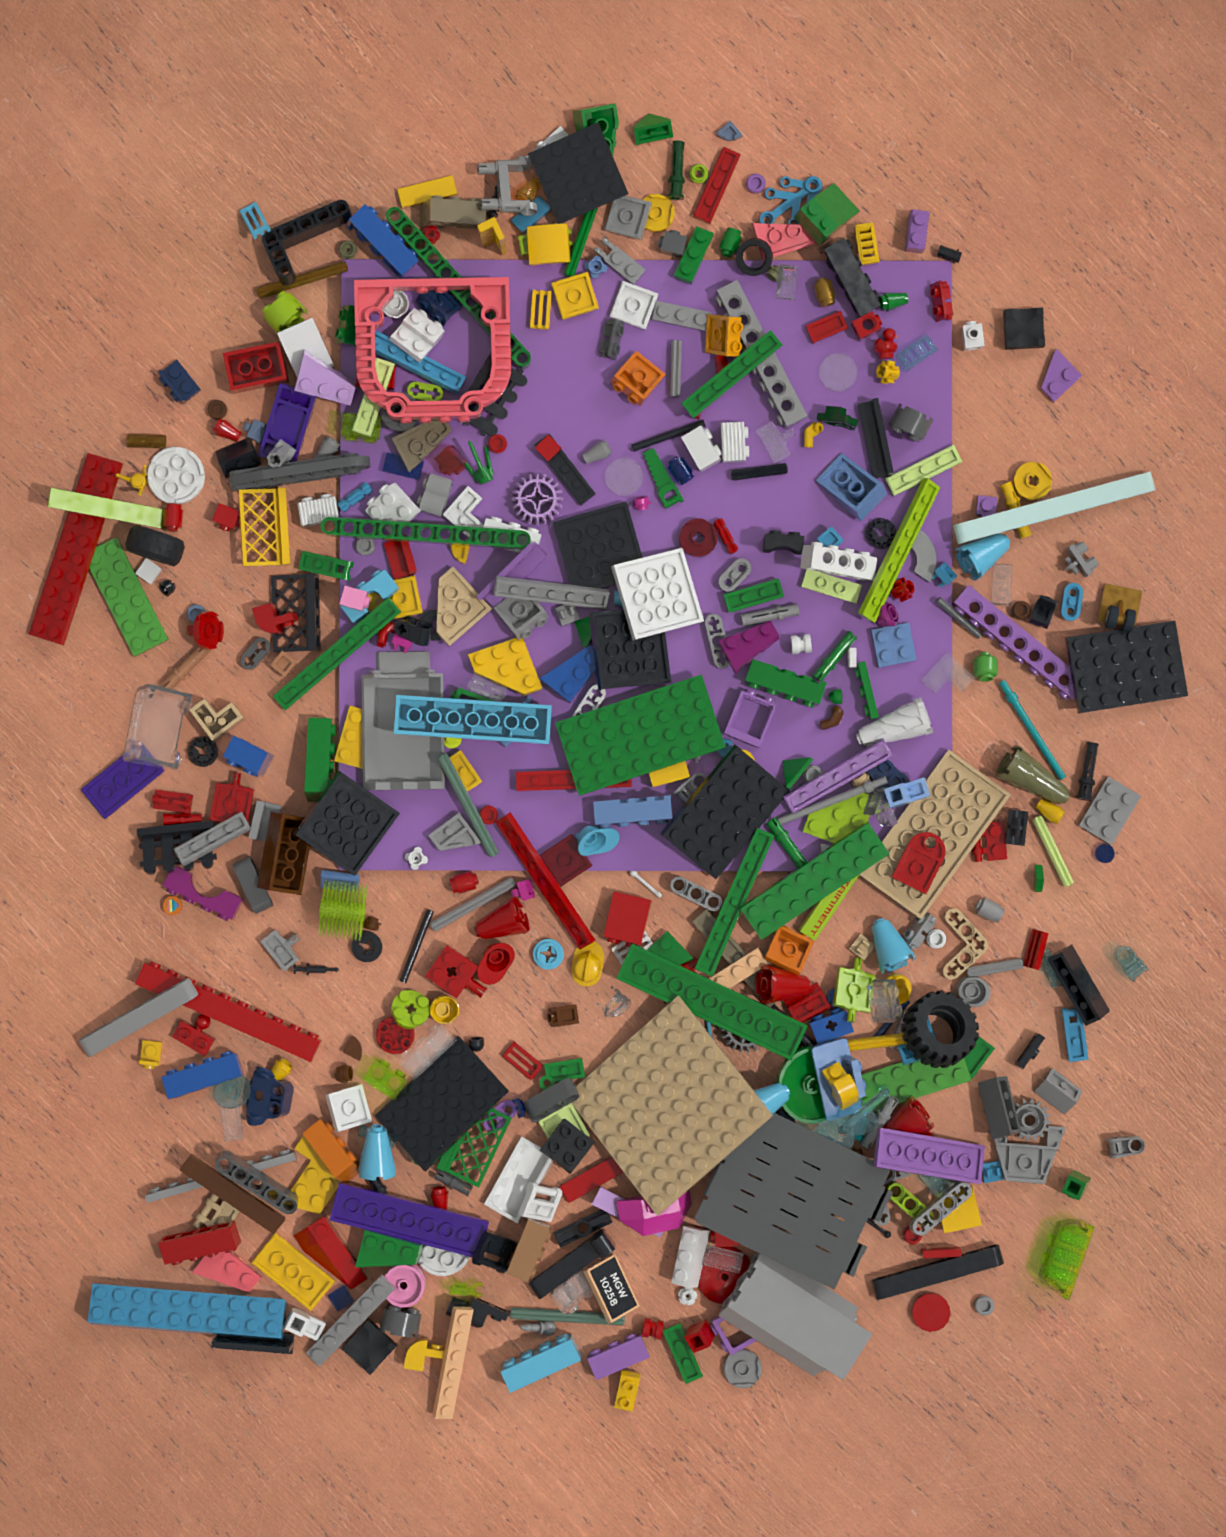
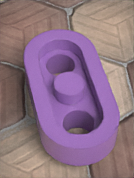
M511 1100L502 1101L494 1108L512 1118L515 1117L518 1111L517 1105ZM506 1106L511 1107L510 1113L505 1112L504 1109ZM500 1116L492 1118L497 1120L496 1129L502 1128L507 1120ZM490 1120L484 1121L485 1129L489 1132L493 1131Z

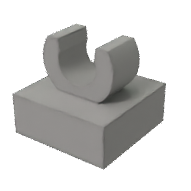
M562 605L555 608L562 626L580 620L575 606Z

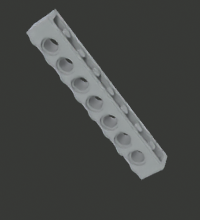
M738 280L718 289L715 299L719 307L723 306L726 312L724 316L744 317L747 319L748 324L743 326V330L740 333V341L743 345L741 350L744 352L754 344L746 340L747 335H755L757 338L755 342H757L765 335V332ZM735 300L739 303V307L732 309L728 303ZM773 353L756 367L753 373L754 375L758 374L761 380L759 385L762 391H767L770 397L767 400L771 408H775L779 414L776 416L781 426L784 425L787 429L805 420L807 414L776 354ZM766 368H771L774 371V375L767 377L763 371ZM780 385L783 392L776 394L773 392L772 387ZM789 402L792 408L789 411H784L781 408V404Z

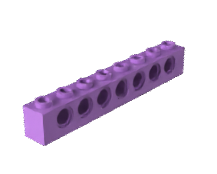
M967 585L952 603L955 606L954 609L962 616L965 614L969 617V622L976 628L980 626L985 630L984 634L989 639H996L999 642L998 646L1004 651L1012 652L1014 654L1013 658L1017 662L1028 665V670L1035 676L1040 675L1044 678L1043 682L1048 687H1055L1059 691L1058 695L1064 700H1074L1075 694L1070 667L970 585ZM971 603L978 605L979 610L977 613L970 611L969 605ZM986 615L993 617L994 622L992 625H987L984 622ZM1001 627L1008 629L1007 637H1002L999 634ZM1016 639H1020L1023 642L1022 649L1015 648L1014 641ZM1031 651H1035L1038 654V660L1035 662L1029 659ZM1046 663H1049L1053 666V671L1051 674H1048L1044 671V665ZM1061 675L1066 676L1068 679L1066 686L1059 683Z

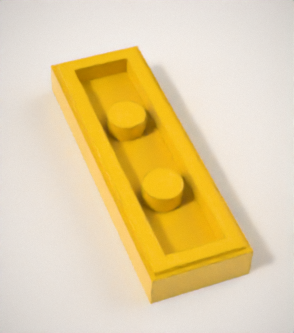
M453 175L397 189L402 209L423 204L431 196L439 195L447 198L458 195Z

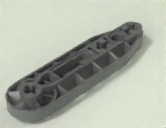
M349 453L284 463L281 467L272 468L269 465L229 472V482L232 492H238L241 489H262L360 474L361 470L371 467L370 457L359 456L358 453Z

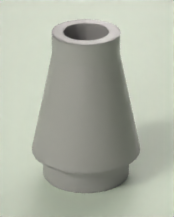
M327 436L326 439H323L314 459L333 456L339 450L340 443Z
M606 440L597 442L582 455L585 462L589 464L609 458L612 451Z

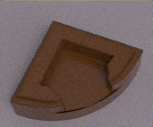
M352 1035L343 1053L360 1061L362 1058V1047L359 1040Z

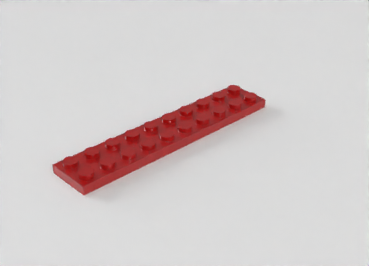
M87 453L75 492L112 499L119 479L116 477V474H120L123 463ZM68 511L29 630V635L64 646L105 518Z

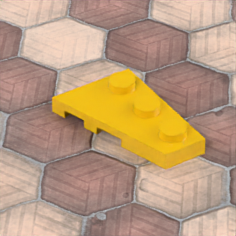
M349 706L334 761L363 769L362 709Z

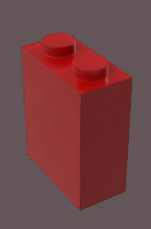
M614 891L603 935L604 938H607V942L618 944V941L626 942L625 946L631 947L632 943L642 946L652 900Z

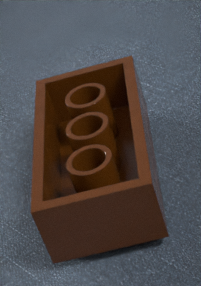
M270 812L257 888L302 895L310 845L296 836L294 832L305 817Z

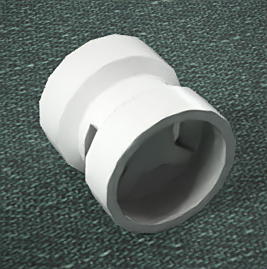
M804 634L802 637L797 635L790 636L792 655L799 654L802 651L812 653L810 634Z

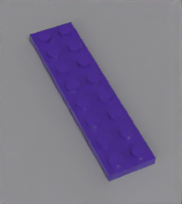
M339 1182L330 1216V1221L473 1257L484 1231H487L489 1220Z

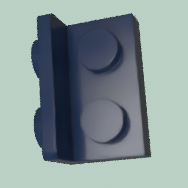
M430 290L424 294L419 293L415 301L421 310L425 311L433 321L441 323L443 327L462 307L448 292L436 293V290Z
M175 360L163 371L161 369L158 371L160 374L159 381L164 387L169 386L172 392L170 395L176 402L180 400L185 404L201 391L178 360Z

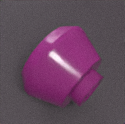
M885 602L880 608L876 623L882 627H894L899 620L898 612L891 603Z

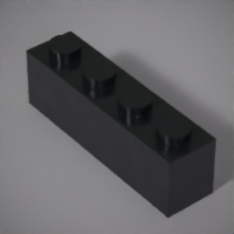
M1072 944L1058 950L1047 959L1085 1026L1100 1020L1110 1012Z

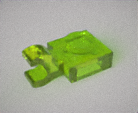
M455 1281L454 1284L450 1285L449 1294L482 1297L483 1293H477L475 1288L478 1286L483 1287L484 1283L476 1282L469 1286L466 1285V1282Z

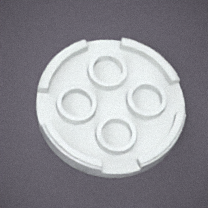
M169 447L153 457L148 468L147 480L151 491L160 500L166 503L184 504L193 500L201 492L205 482V470L201 460L192 451L181 447Z
M424 1245L420 1262L418 1263L430 1274L447 1276L461 1270L470 1257Z

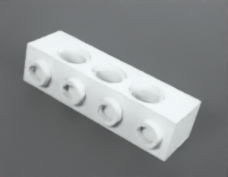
M819 542L803 545L801 569L862 581H871L875 578L877 557L870 556L869 552L859 551L857 554L854 553V549L843 548L842 551L838 550L839 547L834 545L822 547L823 543Z

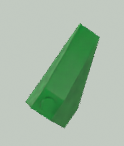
M616 103L572 110L576 132L598 122L613 155L617 142L615 141L616 131L619 126Z

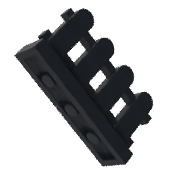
M491 353L468 391L479 390L480 386L484 387L490 376H488V373L492 367ZM511 367L509 379L511 383L500 396V402L498 404L494 402L483 408L492 414L489 420L480 416L476 419H470V422H464L463 424L468 426L470 423L482 430L480 433L482 436L486 434L490 436L495 435L498 432L497 426L493 424L495 418L504 419L508 415L507 410L503 407L506 401L513 403L517 400V394L512 391L515 385L522 387L527 384V378L522 374L524 371L522 369L516 371ZM475 404L473 409L470 411L476 412L479 406Z
M214 821L138 828L137 836L140 842H142L139 843V849H143V861L140 862V868L144 867L147 875H153L156 872V866L163 865L165 872L172 873L175 870V864H181L179 858H175L174 846L181 845L216 826ZM162 847V859L156 860L155 848ZM213 851L183 868L186 871H191L194 868V862L201 861L205 869H210L214 864L213 860H217V854H213Z

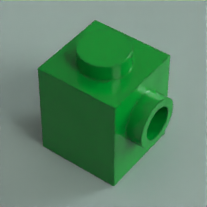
M1073 1170L1066 1180L1062 1193L1072 1199L1080 1200L1084 1196L1091 1178Z

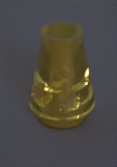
M532 177L530 181L519 188L515 195L516 199L530 200L532 202L541 186L539 179Z

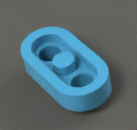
M1070 583L1063 590L1060 614L1066 621H1074L1080 615L1083 589L1079 584ZM1070 590H1075L1076 595L1071 596L1069 594ZM1068 608L1073 610L1072 615L1067 614Z

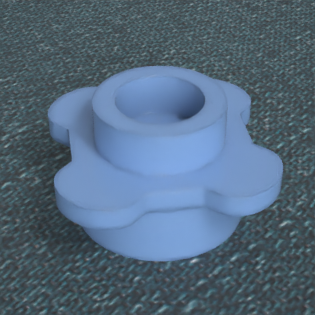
M594 256L590 262L585 263V269L590 271L591 277L594 279L598 278L599 274L606 272L608 269L607 265L601 261L600 256Z

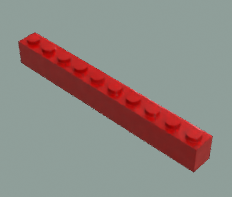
M150 961V963H144L135 984L159 994L184 980V978L179 977L178 972L169 968L167 971L160 968L161 965L159 963ZM189 977L199 995L183 1004V1006L306 1061H313L322 1041L318 1039V1034L308 1031V1034L300 1031L301 1027L291 1023L289 1026L283 1023L284 1019L273 1015V1018L266 1015V1011L259 1008L253 1010L248 1007V1003L241 1000L235 1002L231 1000L232 996L223 992L217 994L213 992L214 988L205 984L199 986L195 984L196 980Z

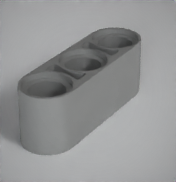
M675 877L670 883V888L674 893L708 910L717 911L722 906V899L719 895L683 877ZM676 880L684 882V888L681 891H677L673 887ZM698 888L701 890V897L699 899L691 897L692 889ZM711 897H716L719 901L718 906L715 908H711L708 905V900Z

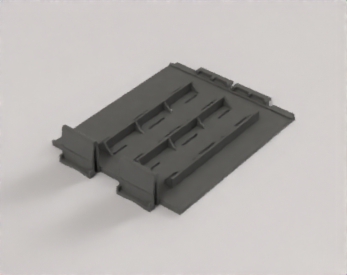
M774 1113L767 1122L723 1159L725 1160L724 1164H717L703 1193L708 1198L707 1200L703 1199L695 1216V1219H697L696 1223L835 1290L843 1272L854 1277L858 1264L867 1249V1246L857 1242L868 1218L879 1222L884 1208L892 1196L893 1192L883 1187L890 1170L873 1167V1160ZM763 1142H766V1143H768V1144H770V1145L776 1147L777 1150L774 1149V1148H772V1147H770V1146H768V1145H766V1144H764ZM756 1157L759 1158V1159H761V1160H763V1161H765V1162H767V1163H769L770 1165H767V1164H765V1163H763V1162L757 1160ZM803 1161L820 1168V1170L803 1163ZM748 1173H750V1174H752V1175H754V1176H756V1177L762 1179V1181H760V1180H758V1179H756V1178H754V1177L749 1176ZM795 1177H798V1178H800V1179H802V1180H804V1181H806V1182H809V1183L813 1184V1186H810V1185H808V1184H806V1183H804V1182H802V1181L796 1179ZM846 1181L849 1182V1183H851V1184H853V1185H855V1186H857V1187H859L860 1189H857V1188H855V1187H853V1186L847 1184ZM742 1189V1190H744V1191H747V1192H749V1193L755 1195V1197H752V1196H750V1195H748V1194H746V1193H744V1192H742V1191H740V1190ZM788 1192L805 1200V1202L789 1195ZM840 1197V1198H842V1199H844V1200H846V1201L852 1203V1205H850V1204H848V1203H845V1202L839 1200L838 1198ZM733 1205L747 1211V1213L733 1207ZM782 1208V1209H784V1210H786V1211H788V1212H790V1213H792V1214L798 1216V1218H796V1217H794V1216H792V1215H790V1214H787V1213L781 1211L780 1209ZM831 1213L834 1214V1215H836V1216H838V1217H840V1218L845 1219V1221H842V1220H840V1219H838V1218L832 1216ZM773 1224L776 1225V1226H778V1227H780V1228H782V1229H785V1230H787V1231H789V1232H791V1233L788 1234V1233H786V1232H784V1231H782V1230H780V1229L774 1227ZM825 1229V1230H827V1231H829V1232H831V1233L837 1235V1237H835V1236H833V1235H831V1234H829V1233H827V1232H825V1231H823V1230ZM816 1245L830 1251V1253L817 1248Z

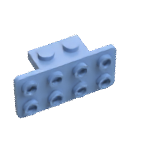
M840 1038L812 1047L811 1054L825 1118L831 1121L860 1112L862 1109L860 1098L866 1096V1083L861 1076V1062L850 1055L847 1039ZM837 1062L841 1064L847 1075H851L859 1093L858 1102L844 1110L840 1109L832 1097V1088L822 1075V1070Z

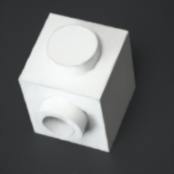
M976 321L966 322L961 328L963 351L983 349L985 345L982 323L977 324Z

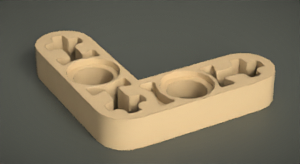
M956 908L948 909L945 912L944 919L966 945L942 968V974L950 980L958 978L988 949L986 938ZM950 912H957L958 915L956 916V918L960 922L962 921V919L965 920V922L961 923L957 929L955 928V925H957V923L954 920L949 921ZM965 925L971 927L972 932L969 936H963L961 933V928ZM975 933L978 935L975 937L976 940L984 942L982 950L980 948L975 949L976 943L973 940L970 943L968 942ZM964 952H967L971 957L970 961L966 964L960 961V955ZM956 959L958 964L963 966V968L960 970V968L957 967L954 970V972L956 973L954 976L951 974L947 975V967H954L956 963H954L953 961Z

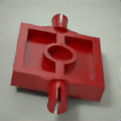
M234 772L232 783H216L210 821L222 823L242 812L249 824L255 789L245 788L240 785L242 773Z

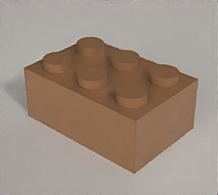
M528 1218L506 1274L527 1283L529 1278H534L538 1267L535 1263L537 1260L541 1261L545 1248L542 1246L544 1242H549L552 1234L550 1223Z

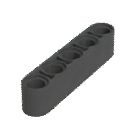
M227 1150L217 1154L215 1167L221 1174L285 1214H293L297 1210L298 1197L294 1192ZM227 1159L229 1163L223 1165L220 1163V1160ZM242 1169L246 1173L243 1175H239L236 1173V1171ZM260 1180L262 1183L260 1185H254L252 1181ZM270 1190H275L278 1192V1194L270 1195L268 1192ZM287 1200H291L294 1202V1204L288 1206L284 1202Z

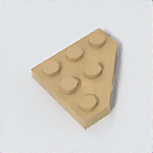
M454 567L450 568L438 580L436 634L448 647L492 609L484 599L480 601L476 597L478 593Z

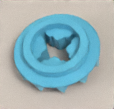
M544 939L535 946L533 958L539 967L550 970L561 964L564 958V951L559 942L553 939ZM549 946H551V953H554L557 957H550L547 963L546 956L540 953V951H547Z

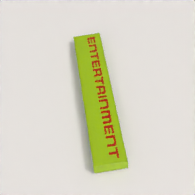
M858 876L817 902L798 930L815 941Z

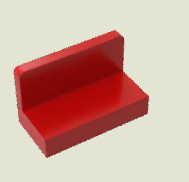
M385 542L384 548L393 579L396 580L415 575L417 569L409 542Z

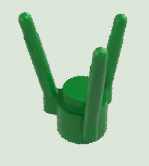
M468 441L478 469L475 470L476 473L460 453H457V456L473 476L475 482L478 481L482 485L493 480L492 475L495 473L492 469L488 447H484L486 467L482 466L472 442Z

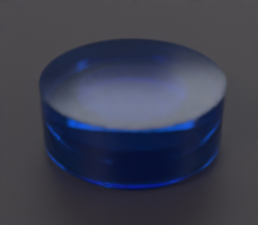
M1101 844L1095 850V857L1101 863H1109L1115 856L1113 847L1108 844Z

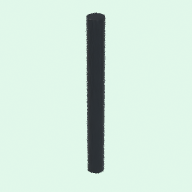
M704 419L631 445L633 452L689 433L699 426L706 427Z
M427 909L400 977L399 981L407 983L433 916L434 911Z

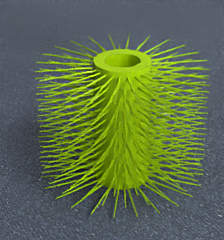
M326 880L319 911V937L321 932L325 933L327 921V938L329 933L333 934L335 922V939L337 934L341 935L343 923L344 938L346 929L349 936L351 925V938L353 939L355 930L356 941L358 927H360L359 939L361 940L366 914L365 900L367 899V888L365 887L363 892L361 884L359 893V887L357 886L355 891L353 883L352 891H350L351 886L349 885L347 895L346 882L343 890L341 884L339 893L338 881L336 887L334 885L335 881L333 882L332 891H330L331 882L329 880L327 886Z

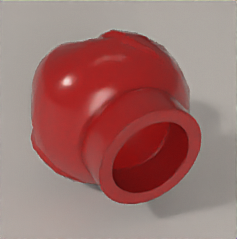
M892 328L884 330L883 338L885 340L882 341V339L878 338L875 341L873 348L878 353V359L894 358V352H896L898 345L893 340L898 336Z

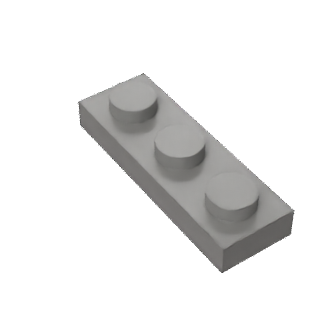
M656 301L652 321L706 332L707 314H712V312Z

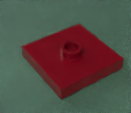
M572 834L540 854V857L560 887L593 866L587 856H583L578 852L579 844Z

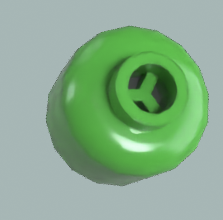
M989 652L979 653V656L973 659L974 677L978 678L981 682L992 681L998 675L997 658L990 655Z

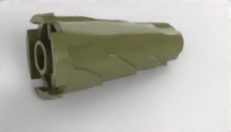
M1016 744L1010 748L1014 752L1012 754L1007 752L1001 760L996 771L998 773L996 775L997 778L1027 790L1032 794L1041 796L1054 804H1065L1070 794L1066 785L1057 780L1019 745Z

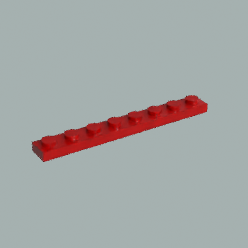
M511 812L495 822L579 950L592 944L595 938Z

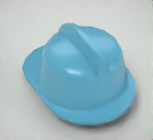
M589 825L575 834L579 844L578 852L583 856L608 852L619 841V833L613 828L599 829L596 826Z

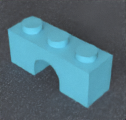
M379 569L371 575L372 579L366 583L364 581L356 587V589L366 591L369 594L378 593L384 600L400 590L385 569L383 571ZM340 605L354 624L370 613L367 608H364V612Z

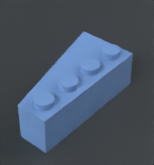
M671 795L593 802L595 825H599V828H611L610 824L618 823V827L630 826V822H637V825H649V821L654 820L657 821V824L668 823V819H672Z

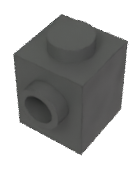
M676 230L665 231L664 236H660L658 247L661 248L660 253L682 258L687 236L680 235V232Z

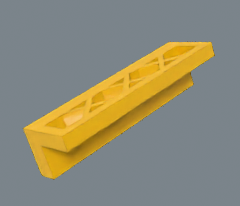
M495 217L477 225L483 247L496 242L501 254L507 253L505 237Z

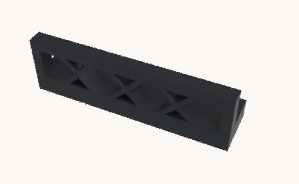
M874 398L872 401L859 403L858 409L872 476L876 479L892 476L894 471L879 399Z

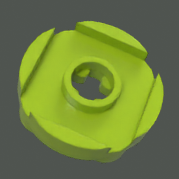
M414 990L401 991L393 1000L391 1014L400 1027L415 1029L423 1025L429 1016V1000L423 994ZM411 1005L416 1010V1012L412 1011V1013L409 1014L408 1010L405 1009V1007H409Z

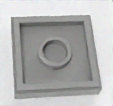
M629 196L614 200L604 230L642 240L652 203Z

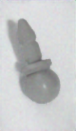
M538 1321V1324L522 1325L520 1329L527 1332H538L539 1335L543 1333L549 1336L556 1331V1325L552 1321Z

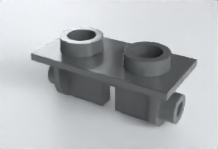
M616 318L614 320L608 319L605 322L603 336L609 337V339H602L599 353H601L600 357H610L616 360L620 352V339L624 333V323Z

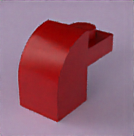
M272 603L252 608L257 625L268 633L283 634L281 626L288 628L294 626L293 622L299 621L297 613L293 612L278 616L276 606Z

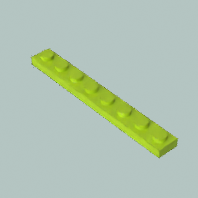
M929 478L922 479L858 611V614L869 622H876L880 608L884 605L941 488Z

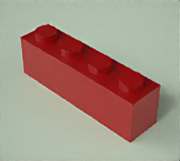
M234 1220L164 1236L158 1242L164 1265H178L184 1260H198L201 1256L213 1257L219 1254V1252L224 1251L225 1253H231L237 1249L241 1239Z

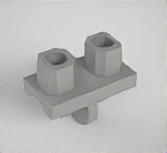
M1084 542L1076 545L1072 544L1066 549L1072 559L1070 557L1065 559L1069 565L1064 568L1066 572L1071 569L1076 575L1081 571L1087 577L1099 565L1093 556L1086 561L1081 556L1089 550Z

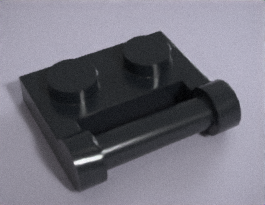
M485 1230L472 1257V1263L496 1269L497 1272L504 1274L508 1269L507 1263L517 1242ZM487 1252L500 1258L496 1262L484 1258V1253Z

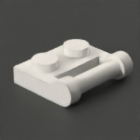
M529 1182L526 1186V1195L518 1214L522 1217L551 1222L562 1196L561 1188H548ZM536 1193L551 1196L550 1201L535 1198Z

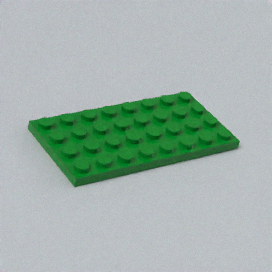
M702 674L555 723L579 796L726 748Z

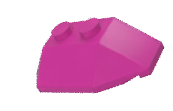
M690 1190L686 1191L659 1216L654 1213L642 1195L616 1201L618 1219L642 1236L680 1228L692 1205Z

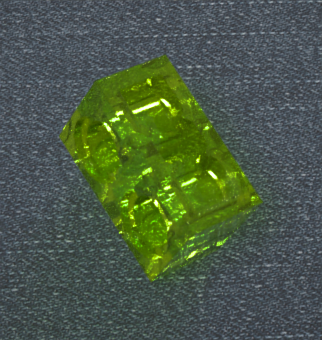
M382 1058L380 1060L375 1059L363 1080L395 1100L408 1081L405 1078L406 1074L399 1069L394 1071L389 1067L391 1064ZM380 1067L383 1070L384 1074L381 1078L374 1076V1068ZM391 1078L399 1080L400 1085L398 1088L390 1086L389 1081Z

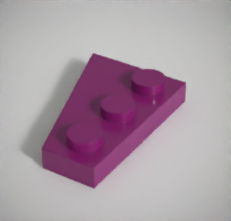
M768 621L719 640V646L733 672L736 674L746 663L749 664L757 654L764 652L778 641L779 634L772 622Z

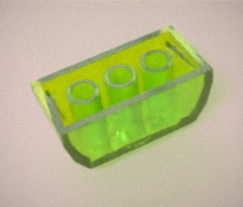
M1079 1219L1057 1221L1053 1234H1049L1047 1238V1251L1042 1253L1040 1259L1042 1264L1039 1271L1040 1279L1047 1287L1066 1300H1070L1095 1228L1089 1222Z

